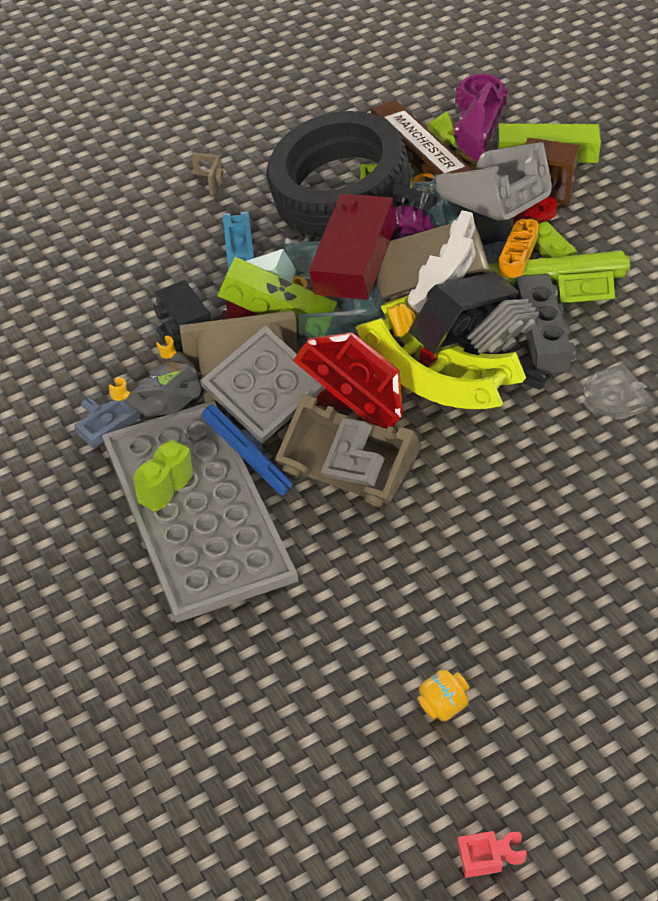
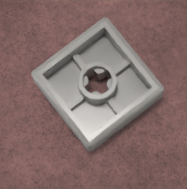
M529 299L505 300L501 302L468 335L467 339L471 340V344H475L474 348H478V353L490 352L495 354L499 350L507 352L517 343L515 338L521 332L525 334L537 324L535 319L539 316V312L535 311L536 307H532V303H528Z

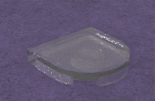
M624 363L591 375L584 385V403L596 415L601 413L613 416L612 419H623L652 409L654 405V400Z

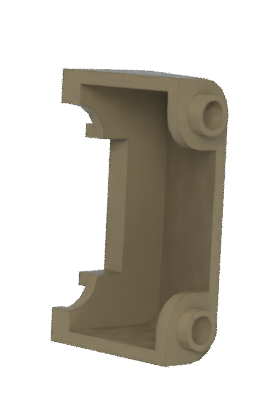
M452 223L390 241L376 278L382 305L385 302L407 296L412 289H416L422 265L427 264L430 255L440 256L443 244H447L449 241ZM476 224V229L471 238L474 242L476 256L463 279L490 273Z
M303 394L275 458V461L283 467L282 472L294 478H299V475H303L365 497V502L381 508L383 504H390L422 446L415 432L401 426L398 432H396L390 426L385 429L368 423L372 426L363 451L378 453L385 458L374 487L327 478L321 474V470L342 418L358 419L337 413L330 406L327 408L320 405L316 406L318 401L316 398Z

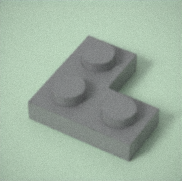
M342 418L321 474L331 479L374 487L385 458L378 453L363 451L372 426L364 421Z

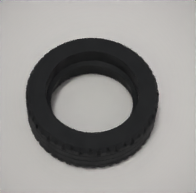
M361 111L332 112L317 116L298 125L288 132L276 145L266 169L267 182L277 212L282 220L290 225V227L315 237H323L340 194L391 197L394 199V195L390 194L392 183L408 188L411 184V170L404 140L400 132L385 119ZM358 157L370 159L378 163L374 170L365 178L344 188L318 191L300 186L312 171L334 160ZM394 201L395 208L401 205V202Z

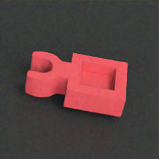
M494 831L457 837V846L465 878L502 872V861H507L513 865L524 863L527 856L526 850L516 852L510 848L512 845L521 844V833L510 832L504 836L503 840L497 841Z

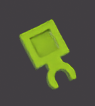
M447 111L426 124L428 130L447 147L453 144L456 149L459 148L457 147V140L454 138L455 125Z

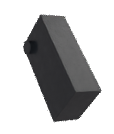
M496 272L436 284L428 291L426 295L427 301L408 332L432 353L470 343L471 340L467 339L468 335L501 302L515 300L519 291Z

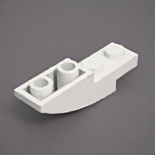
M461 211L458 220H454L451 225L449 241L447 244H443L440 256L430 255L427 264L422 265L419 271L417 287L411 290L408 297V306L413 310L415 317L418 316L427 301L426 295L434 285L463 279L476 256L474 242L471 239L476 229L473 213Z

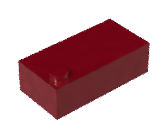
M340 194L309 268L314 295L361 300L369 299L397 224L393 198Z

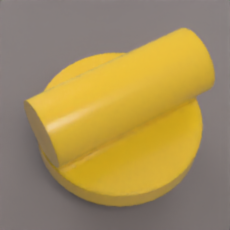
M403 303L387 308L394 337L405 335L416 319L413 310Z

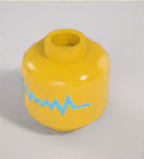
M441 669L420 684V696L417 697V700L433 721L436 718L441 721H448L468 705L469 700L466 691L470 687L459 672L452 675L449 671Z

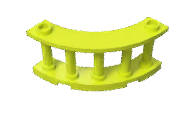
M409 295L385 302L380 306L386 319L379 318L355 327L360 338L400 370V380L404 387L430 401L462 409L499 407L503 405L497 390L499 386L522 383L526 379L516 352L507 354L480 353L475 355L464 352V348L457 346L437 352L436 360L429 364L428 368L416 361L411 355L415 353L419 357L424 345L407 332L399 337L405 344L402 348L389 332L392 326L387 308L401 303L410 307L408 306Z

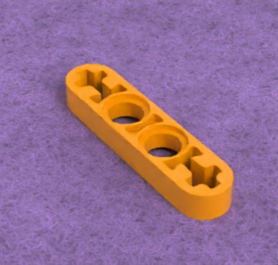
M520 219L515 222L499 257V274L501 276L516 278L524 273L538 239L539 223L533 219Z

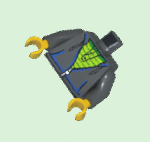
M165 336L167 346H161L158 342L156 344L160 357L164 359L171 358V360L162 364L131 393L127 391L125 379L115 378L116 387L109 384V393L113 400L121 401L125 399L126 404L146 417L175 414L193 398H197L202 390V386L198 381L200 376L195 365L182 352H176L172 337Z

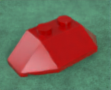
M353 332L309 338L294 358V363L368 423L387 429L388 426L394 427L403 416L400 370Z

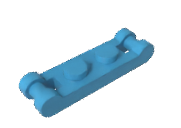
M248 211L241 212V215L230 216V213L223 214L228 270L234 257L244 261L254 258Z

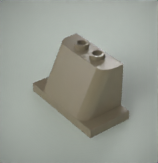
M288 311L180 325L183 354L195 365L197 371L201 373L202 379L265 325L298 354L295 312ZM203 388L204 403L215 401L218 409L225 411L226 409Z

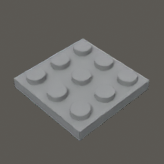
M266 325L200 380L201 386L261 444L294 416L303 394L315 398L325 389L323 385L293 362L297 354Z

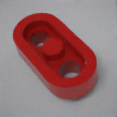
M548 196L514 217L513 226L520 219H533L539 224L549 221L556 216L557 201Z

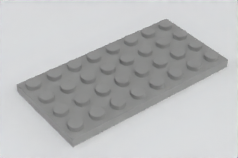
M215 401L102 435L104 446L175 623L298 582L296 569L242 457L201 416L203 410L209 405L213 404L217 407ZM173 439L190 448L193 476L186 486L174 492L173 498L164 508L154 512L138 503L133 477L136 470L143 463L153 459L156 450L162 444Z

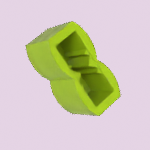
M173 439L169 440L156 450L153 459L143 463L136 470L133 481L139 504L154 512L159 511L171 501L175 491L182 489L188 484L193 476L190 448Z

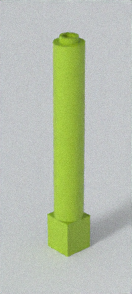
M622 250L531 259L528 261L524 273L519 277L549 274L552 285L557 284L556 277L558 275L613 271L614 278H623L626 272L630 270V259L628 255H624ZM499 263L488 264L490 272H496L501 276L499 274ZM501 276L505 281H507L511 286L515 288L516 278H507Z

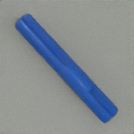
M211 404L203 410L202 418L280 495H285L291 490L293 481L215 405Z

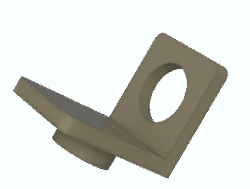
M193 153L194 174L208 176L209 193L214 196L218 185L222 184L224 179L220 155ZM206 160L212 165L211 169L205 170L201 168L199 161Z

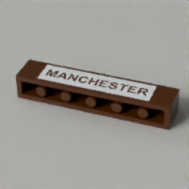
M394 100L371 107V114L385 119L400 132L404 140L408 161L411 163V168L418 175L428 173L436 177L442 173L473 171L398 101ZM425 176L424 180L433 186V179ZM447 201L451 206L457 205Z

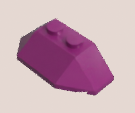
M487 82L470 101L466 111L462 110L460 120L456 122L454 136H458L457 147L476 162L486 152L501 115L503 97L498 94V90L490 82Z

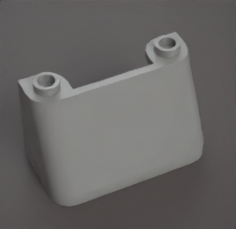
M543 142L488 150L480 156L477 162L478 170L442 173L435 177L437 192L443 199L497 221L510 219L547 198L552 189Z

